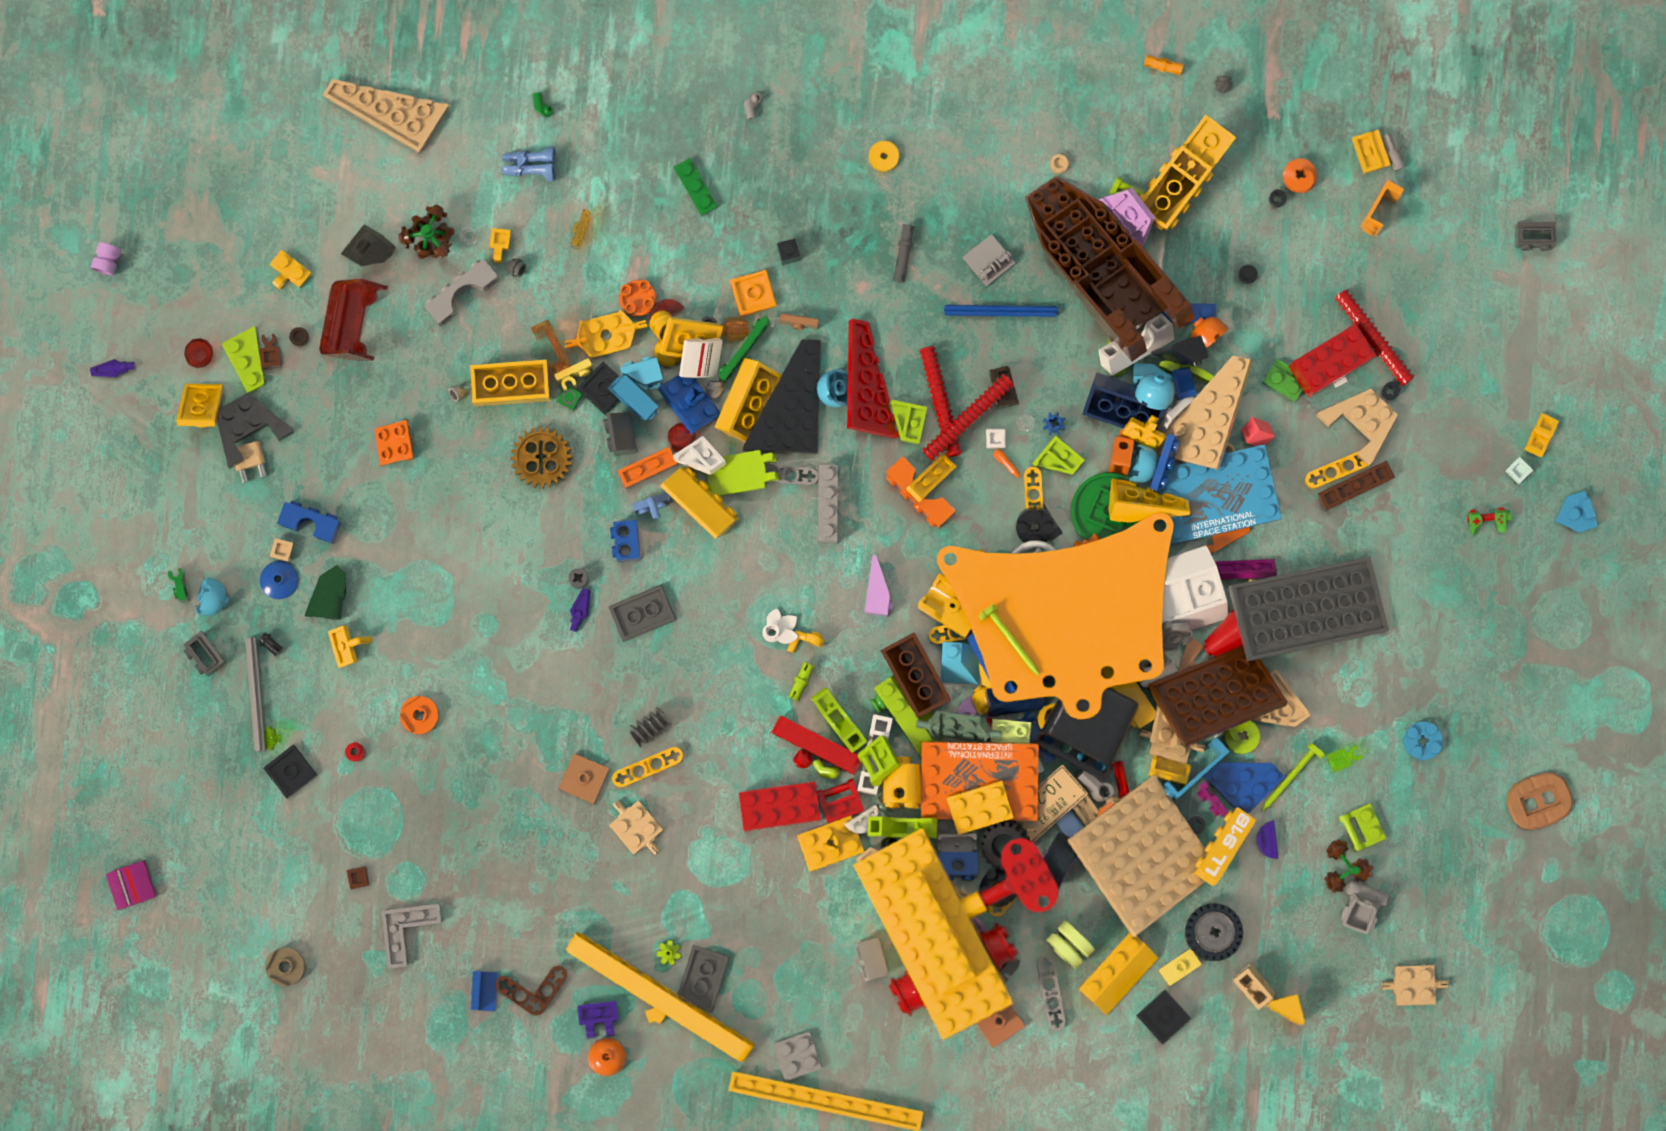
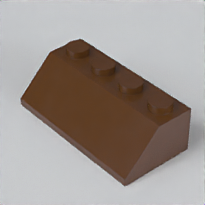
M915 632L881 650L917 718L951 702L949 694Z

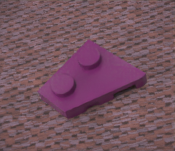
M1204 781L1196 788L1198 790L1196 794L1203 802H1208L1211 806L1209 810L1215 817L1219 815L1222 818L1228 811L1218 797L1210 791L1209 785Z

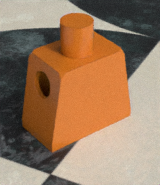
M1121 429L1119 437H1115L1108 472L1118 473L1127 477L1131 464L1134 440L1123 435V429Z

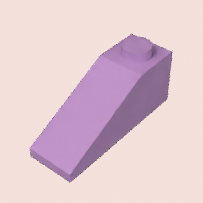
M873 555L864 614L887 617L888 612L892 613L893 601H890V594L877 556Z

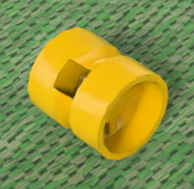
M666 311L655 313L651 317L649 324L651 330L661 342L668 318L672 317Z

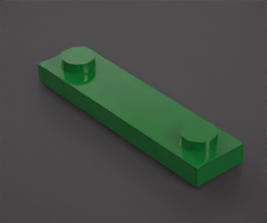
M763 316L762 319L758 318L752 326L754 328L736 354L727 365L725 363L722 365L718 373L720 374L719 380L723 381V383L728 381L769 326L770 321L767 317Z

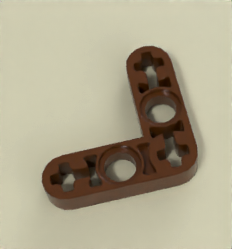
M562 966L553 967L534 994L507 976L499 977L496 980L495 987L498 992L530 1014L538 1016L545 1011L565 982L567 971ZM561 969L563 978L556 980L555 983L559 984L557 987L553 983L547 982L549 978L551 980L554 979L555 974L553 972L555 970L559 971ZM508 980L507 984L511 988H513L514 984L517 986L512 991L511 996L508 995L510 992L508 989H500V981ZM545 985H550L553 989L550 996L542 994V988ZM518 990H522L526 994L525 999L521 1002L515 999V993ZM529 996L533 997L530 1000L533 1003L540 1002V1011L536 1010L533 1012V1007L530 1004H527V1007L524 1006Z

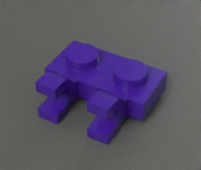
M616 1001L577 1006L579 1025H585L587 1039L595 1038L594 1024L605 1023L606 1036H615L613 1021H619Z

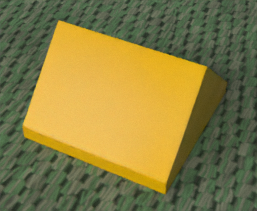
M1298 995L1272 1000L1264 1005L1297 1025H1303L1305 1022Z

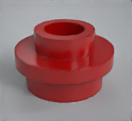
M350 743L345 749V755L350 761L357 762L364 757L365 750L360 743ZM352 749H358V754L352 755Z

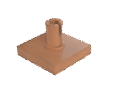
M1012 1006L977 1023L992 1048L1025 1027Z

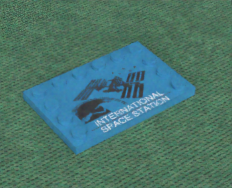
M1265 444L1224 454L1219 470L1190 463L1175 465L1172 470H1169L1167 476L1169 481L1166 488H1163V491H1157V493L1162 495L1169 493L1189 500V515L1170 517L1173 521L1170 546L1282 520Z

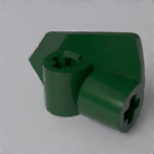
M338 565L320 575L305 612V617L341 620L343 600L346 597V573Z

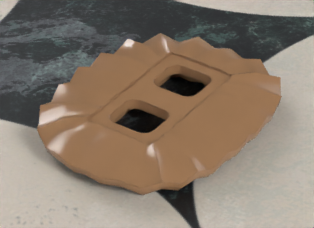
M1545 772L1529 776L1514 784L1507 793L1506 804L1516 824L1522 829L1535 830L1550 826L1567 817L1572 810L1573 798L1567 782L1560 775ZM1552 791L1555 802L1546 805L1542 794ZM1532 797L1536 802L1537 809L1529 812L1525 807L1524 800Z

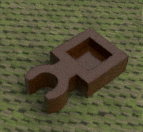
M272 334L270 342H267L266 336L262 335L261 340L265 348H260L261 367H281L280 347H274L277 341L276 335Z

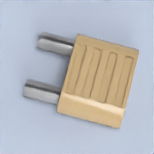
M260 441L237 447L244 457V461L235 466L236 472L240 474L242 483L248 482L246 470L258 467L261 478L266 477L267 474L264 467L266 462Z

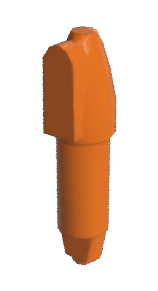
M996 449L993 453L994 457L1000 464H1004L1012 475L1014 474L1017 478H1020L1018 469L1006 454Z

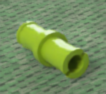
M803 662L798 676L794 678L795 683L788 697L799 701L805 686L809 684L808 679L815 666Z

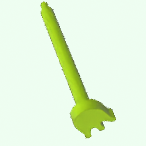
M993 604L982 611L979 615L981 621L990 616L1029 669L1038 676L1040 673L1036 665L995 613L998 610L996 605Z
M1310 742L1307 746L1309 749L1307 754L1265 801L1261 810L1265 811L1267 807L1269 808L1314 755L1323 759L1325 753Z

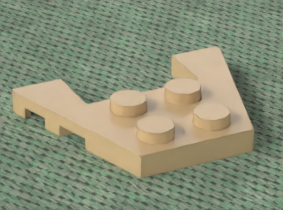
M1372 389L1317 413V417L1328 428L1344 415L1370 440L1357 453V456L1369 467L1372 465L1398 417V414Z

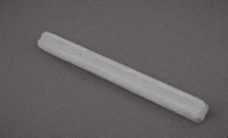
M250 637L245 639L253 740L254 750L260 752L266 750L258 649L257 639Z

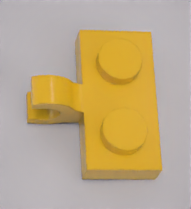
M283 250L270 263V266L280 273L273 281L274 286L279 290L287 280L301 288L312 275L308 269Z
M1151 415L1146 424L1132 417L1122 431L1123 435L1142 445L1151 447L1155 451L1165 439V434L1155 429L1159 418Z

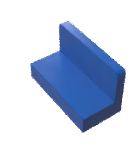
M473 971L471 1010H496L497 989L495 983L498 979L497 972Z

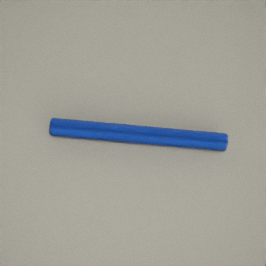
M944 306V314L946 316L1056 317L1058 313L1057 306Z

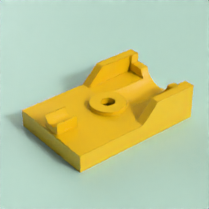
M939 573L929 592L919 601L918 609L966 639L972 631L971 626L946 577ZM950 604H955V607L951 608Z

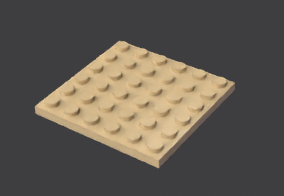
M1155 774L1147 778L1067 840L1132 936L1138 935L1205 882L1194 874L1197 869L1195 866L1196 862L1201 856L1204 857L1206 854L1205 848L1172 799L1166 794L1164 787Z

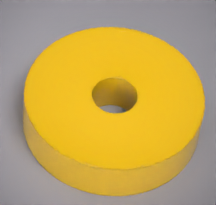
M880 141L871 147L869 162L875 170L889 172L898 164L899 152L891 142ZM882 154H886L887 158L881 159L880 156Z

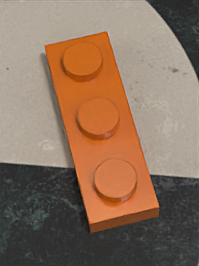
M667 447L618 470V473L627 489L678 464L673 458L670 447Z

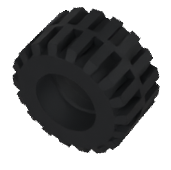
M1005 820L990 825L984 832L980 849H982L981 854L986 858L988 864H992L993 868L998 867L1000 868L999 870H1004L1001 861L1002 854L996 850L994 845L997 836L1007 834L1014 839L1021 838L1030 841L1027 830L1023 829V825L1020 823L1017 824L1015 821ZM1017 844L1014 855H1018L1022 851V847Z

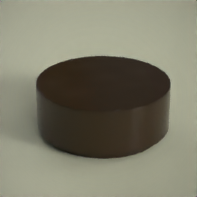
M296 327L290 332L289 338L293 345L303 347L309 341V334L304 328Z

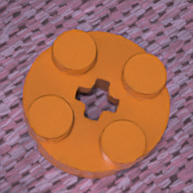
M424 696L409 698L403 703L400 711L401 724L407 731L416 735L430 732L439 720L437 706L432 700ZM417 710L419 712L424 711L422 720L414 718Z

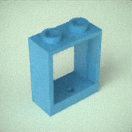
M620 374L607 388L640 420H651L657 414L656 409L659 406L626 375Z

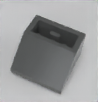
M606 413L607 419H603L606 434L610 433V438H607L609 451L613 452L615 457L637 453L630 413Z

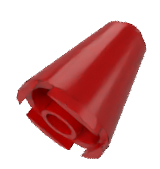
M1234 609L1204 641L1206 645L1203 648L1209 656L1213 654L1214 657H1217L1243 646Z

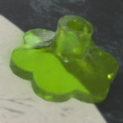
M267 726L266 731H264L266 748L273 750L277 742L281 741V735L276 734L275 729H272L271 726Z

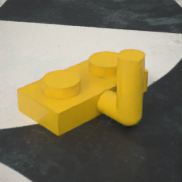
M347 625L328 631L338 668L358 662L354 646L370 644L372 642L370 636L351 639Z

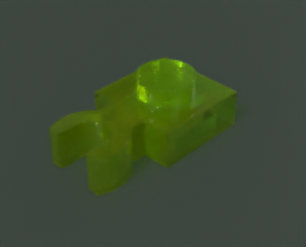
M1353 746L1347 753L1342 748L1326 755L1332 772L1335 773L1352 766L1350 760H1360L1363 757L1362 755L1358 757L1353 755V751L1359 747Z

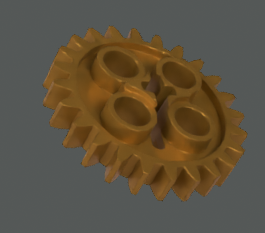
M541 426L538 432L534 428L531 429V434L524 431L526 437L518 436L521 442H514L517 449L511 450L513 454H516L510 457L511 461H516V463L511 465L512 468H518L515 471V475L522 474L520 481L527 479L526 485L528 486L533 482L534 488L540 484L541 488L544 489L546 483L551 488V482L553 481L558 485L559 477L563 480L565 479L563 472L569 473L566 466H572L568 459H572L573 456L567 454L572 449L571 447H565L569 442L567 440L562 441L564 437L562 434L557 437V430H554L551 434L549 427H547L545 432H543ZM540 441H543V454L546 457L543 459L544 474H540L541 463L537 458L540 457ZM552 443L556 445L555 451H546V446L548 444ZM531 444L537 446V450L534 453L527 452V447ZM551 462L557 465L554 471L546 469L547 465ZM531 463L537 464V469L534 472L527 470L528 465Z

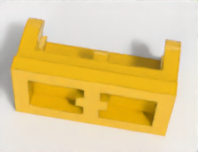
M1153 756L1148 777L1155 774L1157 779L1186 786L1191 765Z

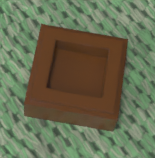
M366 866L347 870L350 889L370 886Z

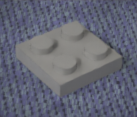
M810 1031L773 1044L785 1081L822 1069Z

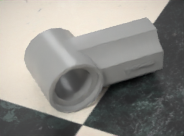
M1083 770L1078 773L1076 779L1090 793L1091 798L1095 802H1103L1113 796L1114 789L1111 784L1103 782L1101 779ZM1100 788L1104 791V797L1100 794Z

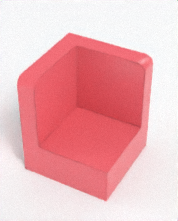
M1252 417L1241 429L1246 442L1254 446L1264 444L1266 446L1275 437L1270 424L1255 417Z

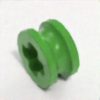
M875 695V699L869 700L878 714L881 713L882 709H887L878 695Z

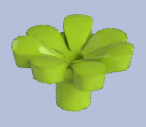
M668 940L667 945L663 942L659 944L661 951H657L656 956L662 957L660 960L661 964L665 965L669 961L670 965H675V959H681L682 955L677 953L681 949L679 944L673 946L672 940Z

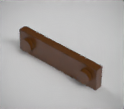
M1384 461L1318 493V496L1327 511L1394 479L1395 476L1388 462Z

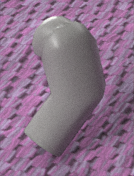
M758 92L751 93L744 102L747 120L756 119L754 109L762 99L761 94Z

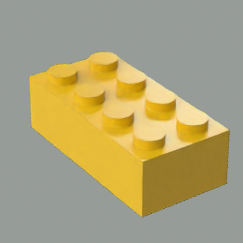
M547 360L470 365L472 401L475 407L551 401Z

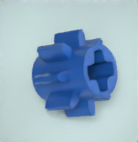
M1049 412V419L1043 418V422L1047 423L1043 430L1048 429L1050 431L1049 436H1051L1052 432H1056L1059 435V429L1065 430V426L1061 425L1065 418L1061 419L1059 412L1053 416ZM1056 420L1059 426L1052 428L1049 422Z

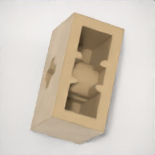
M1249 963L1236 973L1233 979L1258 1010L1271 1001L1276 993L1252 963Z

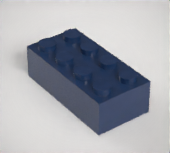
M1096 372L1082 415L1124 428L1132 417L1146 424L1151 415L1159 418L1155 428L1158 430L1165 409H1152L1147 407L1148 403L1144 401L1140 403L1135 397L1136 385Z

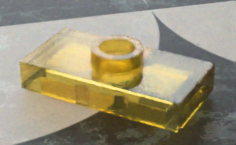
M583 209L579 222L574 224L572 230L574 236L571 242V246L574 249H580L591 218L589 210Z

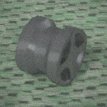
M574 569L570 572L569 582L571 586L576 589H582L588 584V576L583 569Z

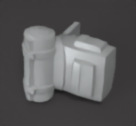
M1351 879L1346 886V894L1350 895V901L1348 905L1344 906L1341 913V924L1354 931L1368 935L1370 931H1373L1378 920L1376 916L1377 911L1380 907L1384 908L1389 903V893L1363 884L1361 881Z

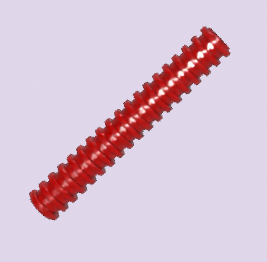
M1343 290L1334 300L1339 302V306H1342V311H1346V316H1350L1349 320H1353L1352 324H1357L1364 337L1367 338L1368 343L1375 349L1374 352L1378 353V357L1382 358L1381 361L1385 362V366L1390 368L1389 371L1393 372V377L1396 376V380L1401 382L1400 386L1406 385L1415 375H1411V370L1406 368L1407 365L1403 364L1404 361L1399 359L1400 356L1396 355V351L1392 350L1393 347L1389 346V342L1384 340L1385 337L1381 336L1382 333L1378 332V328L1373 326L1374 322H1370L1371 318H1367V313H1363L1364 309H1360L1359 303L1356 304V299H1353V295L1348 293L1349 290Z
M928 346L920 349L919 354H922V365H925L923 369L926 371L925 376L928 377L926 379L929 382L928 388H931L929 392L932 394L931 399L934 400L932 402L935 405L934 411H937L935 415L938 417L937 422L940 423L938 426L941 428L940 431H944L945 427H949V423H953L952 419L954 416L951 415L952 409H949L951 405L948 404L949 398L946 397L948 393L945 392L946 387L943 386L945 382L942 381L943 375L940 374L942 371L939 369L940 364L937 363L939 359L936 358V348ZM959 438L956 441L953 440V444H949L947 449L945 448L947 457H954L963 452L960 449L961 444L958 443L960 441Z
M1002 374L996 383H992V387L989 386L988 390L983 392V395H979V399L976 398L975 402L970 404V407H966V411L961 412V416L958 415L957 419H953V423H949L948 428L945 427L944 431H940L939 436H935V440L932 439L926 448H922L923 453L931 461H935V457H939L940 452L943 453L949 444H953V440L956 441L962 432H966V428H970V424L973 425L975 420L978 421L979 416H983V412H987L988 408H992V404H996L997 399L1000 400L1001 396L1005 395V392L1010 391V387H1014L1013 382L1006 375Z

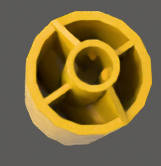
M896 757L901 766L883 779V804H885V807L894 809L900 808V805L908 808H919V804H921V765L910 764V757ZM904 790L905 795L900 798V792Z

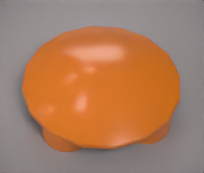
M632 280L621 287L619 303L627 314L643 316L654 308L656 292L648 281Z

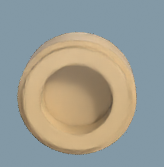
M1063 154L1054 155L1050 160L1051 170L1056 174H1062L1067 171L1069 166L1068 158Z

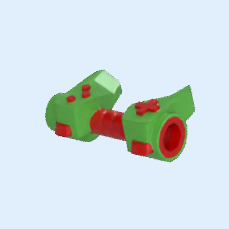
M1499 507L1495 509V513L1480 514L1475 509L1470 510L1467 513V522L1470 526L1471 534L1477 535L1479 527L1484 521H1495L1498 531L1505 533L1506 523L1511 521V511L1504 509V507Z

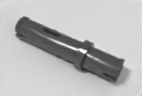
M903 224L901 240L898 241L899 251L893 281L905 283L910 248H913L912 237L915 226L911 227V225Z

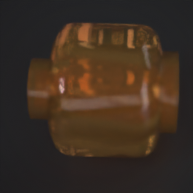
M727 317L724 323L721 324L723 326L721 336H724L728 342L743 341L749 334L748 322L743 317Z

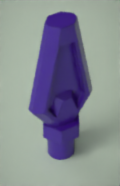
M113 359L91 367L90 373L91 376L117 378L122 372L134 370L135 363L119 362Z
M582 588L570 609L572 615L570 631L577 632L579 625L581 626L582 620L588 616L589 589Z

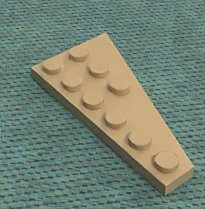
M335 79L331 80L323 93V97L418 153L422 151L449 108V104L432 102V100H423L385 90H377L372 87H363Z

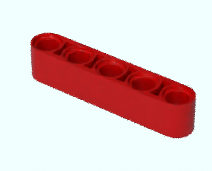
M781 715L771 731L772 734L805 751L807 750L809 753L852 775L856 774L862 763L858 758V754L851 753L850 750Z

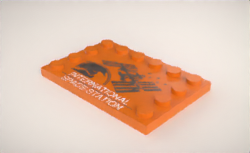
M922 741L921 818L953 819L947 802L948 796L1002 780L1014 818L1009 820L1037 821L1039 743Z

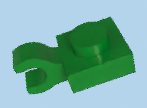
M178 568L179 575L177 577H173L171 570L168 571L169 578L175 581L176 587L173 588L175 599H179L181 603L188 602L189 597L183 579V570Z

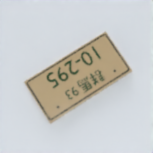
M1061 765L1038 786V820L1015 821V823L1023 825L1022 828L1027 830L1030 841L1034 843L1089 793L1064 765Z

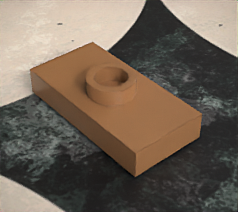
M784 313L780 316V324L791 325L793 329L804 330V328L818 330V319Z

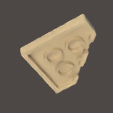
M1275 669L1270 675L1288 701L1287 706L1251 721L1296 727L1311 716V714L1278 670Z

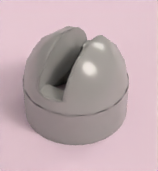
M455 385L448 390L450 398L455 402H458L465 396V390L460 385Z

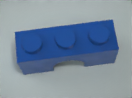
M292 500L290 503H284L277 522L279 526L298 532L302 522L311 520L316 526L313 536L319 540L334 544L341 522L337 520V516L327 513L326 516L319 514L320 510L313 507L308 509L302 508V504Z

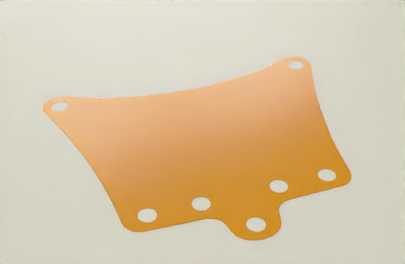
M1155 513L1122 532L1080 546L1054 551L1021 554L985 553L955 546H947L939 551L937 555L938 566L958 598L982 653L994 696L997 699L1009 702L1055 696L1063 702L1066 712L1071 717L1087 719L1093 717L1100 710L1102 693L1106 688L1153 679L1162 673L1164 669L1162 644L1163 591L1167 558L1173 532V521L1167 514ZM1158 519L1164 520L1167 524L1163 532H1157L1153 527L1154 522ZM947 553H953L957 557L956 563L952 566L944 563V556ZM993 604L996 605L998 610L995 613L1036 665L1040 673L1038 676L1029 669L990 616L981 621L979 615L982 611ZM1144 659L1149 660L1152 663V669L1149 672H1142L1139 669L1140 661ZM1104 666L1113 668L1114 675L1112 678L1105 679L1101 676V669ZM1047 675L1053 676L1056 680V684L1052 688H1046L1042 683L1043 678ZM1008 681H1014L1018 686L1017 691L1013 694L1007 693L1004 689V685ZM1081 699H1086L1090 704V708L1086 712H1080L1076 707L1077 702Z

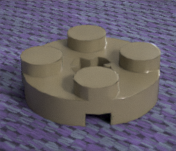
M288 947L279 948L273 951L266 960L267 975L276 985H294L302 978L305 972V960L295 949ZM289 962L290 970L282 972V968H280L281 963Z

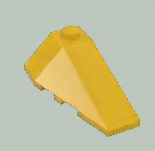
M1112 479L1109 499L1110 520L1137 522L1155 513H1165L1169 517L1190 514L1189 500L1169 493L1162 495L1154 492L1150 487L1143 489L1137 487V483L1119 479Z

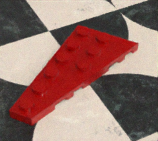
M852 318L849 320L847 429L897 439L900 436L899 432L895 430L893 422L895 418L889 408L890 399L883 373H880L878 367L880 362L874 352L873 345L875 343L870 324L867 321Z

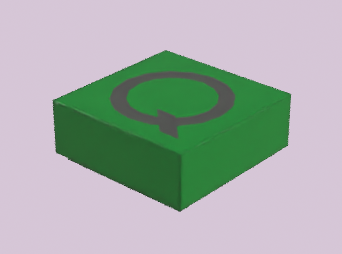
M566 385L567 391L562 390L556 402L574 411L582 393Z

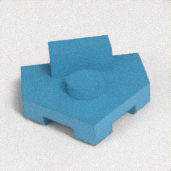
M1585 491L1565 498L1555 522L1577 533L1598 527L1594 508Z

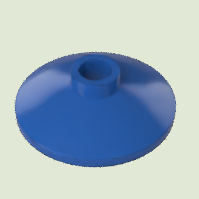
M275 561L263 569L260 576V585L264 593L269 597L284 599L295 592L298 586V574L289 563ZM277 576L282 578L279 583L275 582Z

